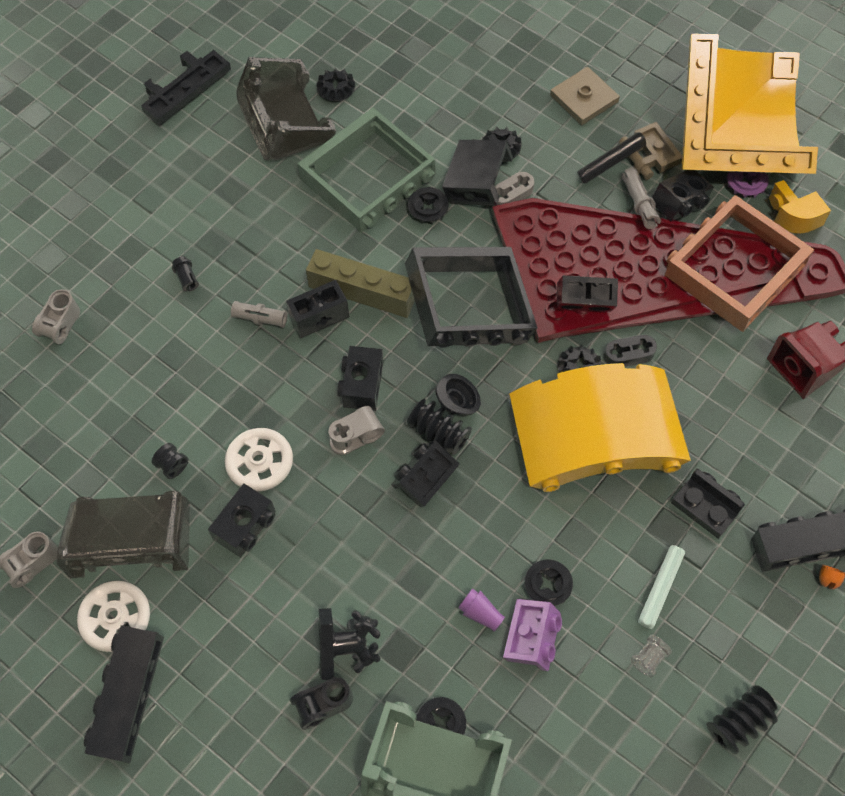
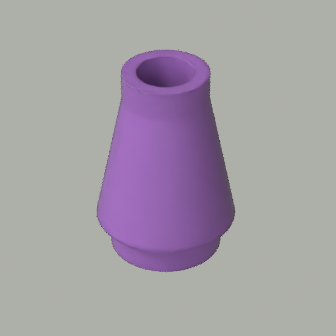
M473 588L458 607L464 612L463 616L490 628L494 632L505 618L481 591L478 593Z

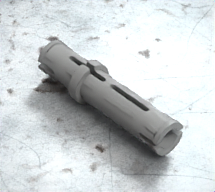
M627 168L624 170L625 173H622V179L634 201V209L637 214H640L643 224L647 229L656 228L658 226L656 222L660 224L661 219L655 210V202L652 197L648 196L637 169Z

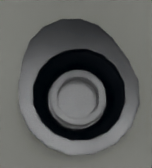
M448 374L438 382L435 388L436 396L441 404L440 407H444L448 414L452 413L456 416L466 417L479 410L481 405L480 395L477 388L467 378L459 374Z

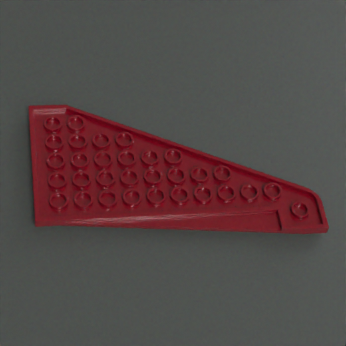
M528 198L492 207V215L503 246L512 248L538 327L534 332L538 343L565 336L717 314L665 276L668 266L667 258L674 250L679 251L683 247L684 241L691 233L695 235L699 231L701 226L699 224L680 221L671 222L667 219H661L660 224L656 222L658 225L656 228L647 229L640 215L537 198ZM718 228L687 259L685 264L746 306L791 258L754 233ZM804 242L815 249L807 265L768 306L845 294V263L840 254L826 245ZM563 275L618 279L617 307L611 312L556 309L557 282Z

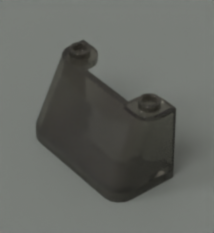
M248 57L239 80L236 93L237 100L261 155L266 161H276L323 145L335 136L336 128L334 123L328 117H323L318 122L304 93L310 76L302 59Z
M167 491L164 495L107 499L79 497L69 505L57 549L56 563L69 578H84L85 569L89 572H96V567L153 563L157 568L162 567V563L173 564V571L189 570L190 503L178 491Z

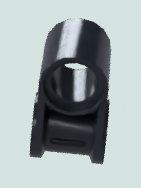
M334 677L317 686L300 691L290 698V703L296 706L302 721L300 723L301 729L307 730L347 710L353 702V693L345 680ZM336 688L345 689L344 698L338 702L331 701V692ZM306 704H308L311 710V714L309 713Z

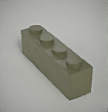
M318 249L315 250L306 268L308 286L315 289L336 280L346 299L408 318L415 302L409 277Z

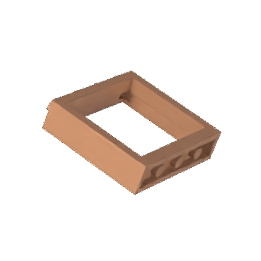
M734 195L728 202L723 201L719 205L712 218L707 217L703 221L695 235L691 233L682 245L683 247L679 251L674 250L666 260L668 266L665 276L737 329L744 332L807 265L815 249ZM729 217H732L791 258L746 306L685 264L687 259Z

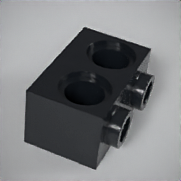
M686 170L660 182L652 198L655 202V207L672 222L680 217H687L696 209H703L710 201L709 195L714 186L696 170Z
M563 275L557 282L556 309L611 312L617 307L618 279Z

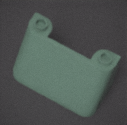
M386 701L361 774V792L364 796L498 795L512 742L511 739L494 730H488L487 733L480 734L478 739L416 721V714L412 711L410 705L403 702L390 703Z

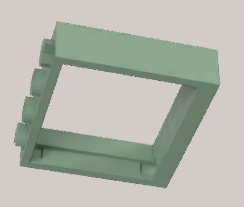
M372 107L298 163L300 179L362 233L368 227H373L387 212H392L401 201L409 198L416 189L433 179L435 175V158ZM376 133L413 164L416 169L359 212L319 175Z

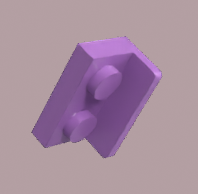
M517 599L503 658L508 662L536 665L541 670L548 671L550 662L555 658L556 649L554 644L557 632L560 631L562 626L561 613L550 602Z

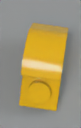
M784 180L775 183L769 197L772 207L778 211L774 222L791 233H807L823 226L831 212L816 191L798 199Z

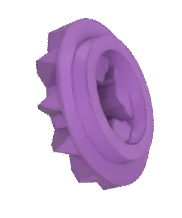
M728 171L726 177L728 179V187L733 188L734 194H743L744 198L748 195L755 198L759 193H764L769 182L766 172ZM743 177L747 180H752L751 184H748L746 181L742 182Z

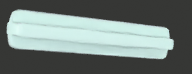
M671 545L668 549L639 617L638 623L648 629H652L655 626L685 555V551L678 546Z

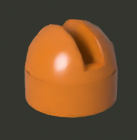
M822 564L819 572L821 585L823 587L829 585V589L840 587L845 579V572Z

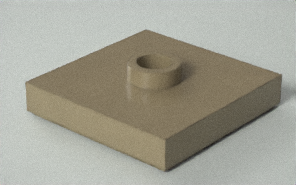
M588 66L550 90V96L581 126L618 103L620 98Z

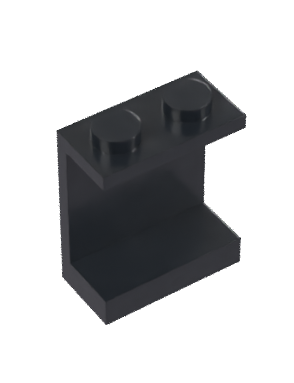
M459 140L442 186L449 204L497 206L500 197L494 184L502 161L512 162L513 159L507 140Z

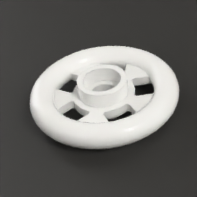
M255 428L241 433L231 442L225 455V468L229 478L237 486L241 487L245 483L257 492L266 491L279 485L288 476L293 463V452L289 442L280 433L267 428ZM259 439L269 440V447L258 445ZM244 445L250 447V449L246 452L245 456L243 457L240 454H238V452ZM281 452L282 461L273 463L272 454ZM257 455H262L263 459L260 461H255L254 457ZM243 464L251 471L246 476H243L238 470ZM269 469L272 476L260 480L258 473Z
M125 581L103 583L91 590L79 607L77 615L79 633L83 640L92 648L103 652H113L111 651L112 639L121 625L125 626L128 623L132 628L147 629L150 619L149 602L145 594L131 583ZM120 593V601L113 600L108 602V594ZM135 602L138 612L129 616V610L126 605ZM94 605L102 606L98 612V618L90 617ZM111 611L118 612L114 619H108ZM100 625L109 631L104 639L94 633Z

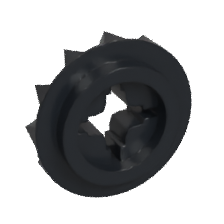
M335 67L333 71L325 70L324 75L318 76L316 87L322 98L329 101H341L352 95L355 90V81L353 75L347 74L345 69L338 71ZM335 80L338 81L337 89H334L333 81Z
M496 126L493 131L488 130L485 137H482V140H507L513 158L521 151V137L517 136L516 130L509 131L508 127L499 129Z
M420 188L414 191L408 199V211L413 219L417 218L421 223L430 221L433 224L437 219L442 220L444 214L448 213V198L437 188ZM424 204H433V209H424Z
M583 345L579 347L570 346L568 350L562 352L559 358L558 371L561 373L578 369L577 364L573 363H577L579 358H582L583 364H585L584 367L602 365L601 357L597 356L593 348H584Z
M549 559L541 560L533 564L527 571L525 588L529 598L534 601L550 602L553 606L563 604L571 595L573 578L570 571L562 563ZM542 576L547 580L557 578L553 586L555 592L551 591L550 588L540 590L544 582Z
M433 698L424 703L417 713L416 721L433 726L436 724L433 713L439 716L440 719L448 718L452 715L447 722L448 730L462 735L465 734V713L459 704L449 698Z

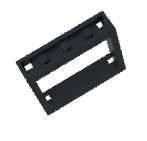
M511 247L412 248L405 262V267L427 347L439 346L440 348H446L453 345L471 347L478 344L496 346L503 343L520 345L527 343L538 327ZM425 272H498L514 324L440 327Z

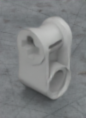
M60 289L54 291L49 296L42 311L33 322L32 332L35 336L40 337L43 335L51 338L56 344H62L66 340L70 329L80 315V308L69 291Z
M370 406L361 407L352 414L336 420L330 425L328 433L331 450L338 455L349 454L366 444L378 440L384 434L385 429Z
M33 532L13 548L0 555V569L4 570L10 578L9 583L12 588L22 587L57 559L59 554L58 546L44 533ZM45 544L44 550L36 554L37 549Z

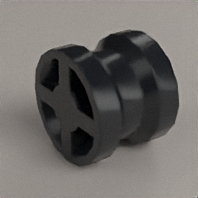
M166 443L155 452L151 463L156 468H161L165 477L173 479L183 472L189 459L185 454L178 453L173 443Z

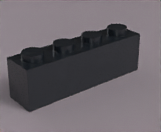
M845 510L833 514L832 511H825L810 519H804L802 516L788 520L785 524L776 525L775 522H768L760 525L751 540L762 572L845 556Z
M121 625L119 633H115L111 643L113 654L110 664L105 666L102 674L104 686L101 695H98L94 702L93 714L95 718L92 728H88L84 737V747H86L84 754L126 763L131 762L164 637L157 632Z

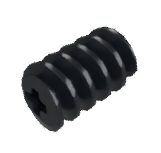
M422 399L410 413L407 425L410 428H416V432L419 435L425 434L426 440H436L449 454H457L467 442L472 428L469 426L462 431V420L453 425L454 415L452 413L444 418V407L435 412L436 402L431 401L426 405V399Z
M755 685L751 688V692H746L742 695V700H735L732 703V707H726L723 710V715L717 714L713 718V723L707 722L706 726L713 738L723 748L736 755L739 753L736 742H739L744 747L749 745L746 734L753 739L759 737L755 729L756 726L765 732L768 730L765 719L772 724L778 722L774 713L778 710L777 704L764 688Z

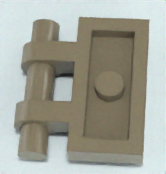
M657 122L635 131L634 134L637 132L643 134L647 144L627 158L632 160L638 174H642L646 180L653 177L654 173L650 169L653 166L661 173L682 164V155ZM628 137L620 139L619 144L627 140ZM643 150L647 157L642 158L638 151Z

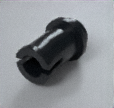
M185 256L173 260L172 271L177 274L183 291L195 290L199 283L191 268L193 265L191 260Z

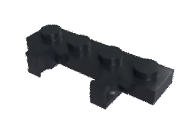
M215 50L199 59L188 51L180 55L182 66H187L188 69L163 88L159 84H154L152 78L144 83L149 100L141 105L142 111L158 125H161L230 71V63Z

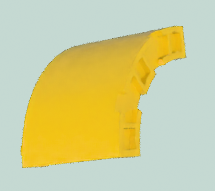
M621 363L589 366L558 373V379L542 384L541 380L534 381L509 393L530 487L542 489L544 492H553L558 490L561 485L601 473L612 475L630 469H653L672 473L681 469V465L691 461L664 369L638 364L636 369H625L624 364Z

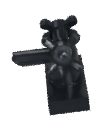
M331 608L319 609L322 680L334 678L335 656L353 654V660L358 661V664L354 667L356 673H360L364 667L370 666L373 662H380L379 654H374L379 648L378 644L374 642L369 649L366 647L368 632L376 639H379L381 635L380 631L375 628L378 625L377 619L362 616L355 610L351 614L353 618L346 625L347 630L334 631Z

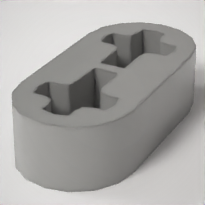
M518 172L497 184L495 187L498 195L502 196L499 198L497 205L524 200L529 197L534 190L533 176L527 172Z

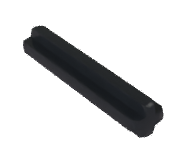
M637 132L578 170L579 179L583 183H588L644 147L647 143L643 134Z

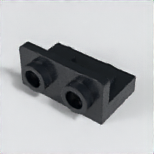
M436 440L427 444L421 443L413 451L412 455L414 458L408 465L404 463L395 472L394 476L396 479L391 484L395 489L401 488L420 507L426 506L460 465Z
M698 468L671 501V504L717 539L722 536L745 506V503L741 501V498L734 491L726 490L717 483L711 474L702 472Z

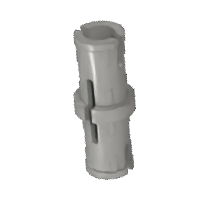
M234 301L231 307V317L250 320L256 325L265 323L284 328L287 323V311L267 308L261 303L252 305ZM250 312H255V313H260V314L269 315V317L261 316V315H257V314H251Z

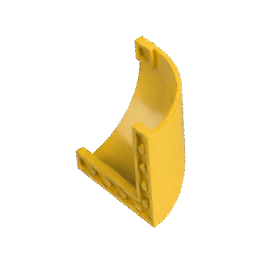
M691 34L682 170L816 174L818 147L799 146L797 136L795 98L800 53H766L718 48V34Z

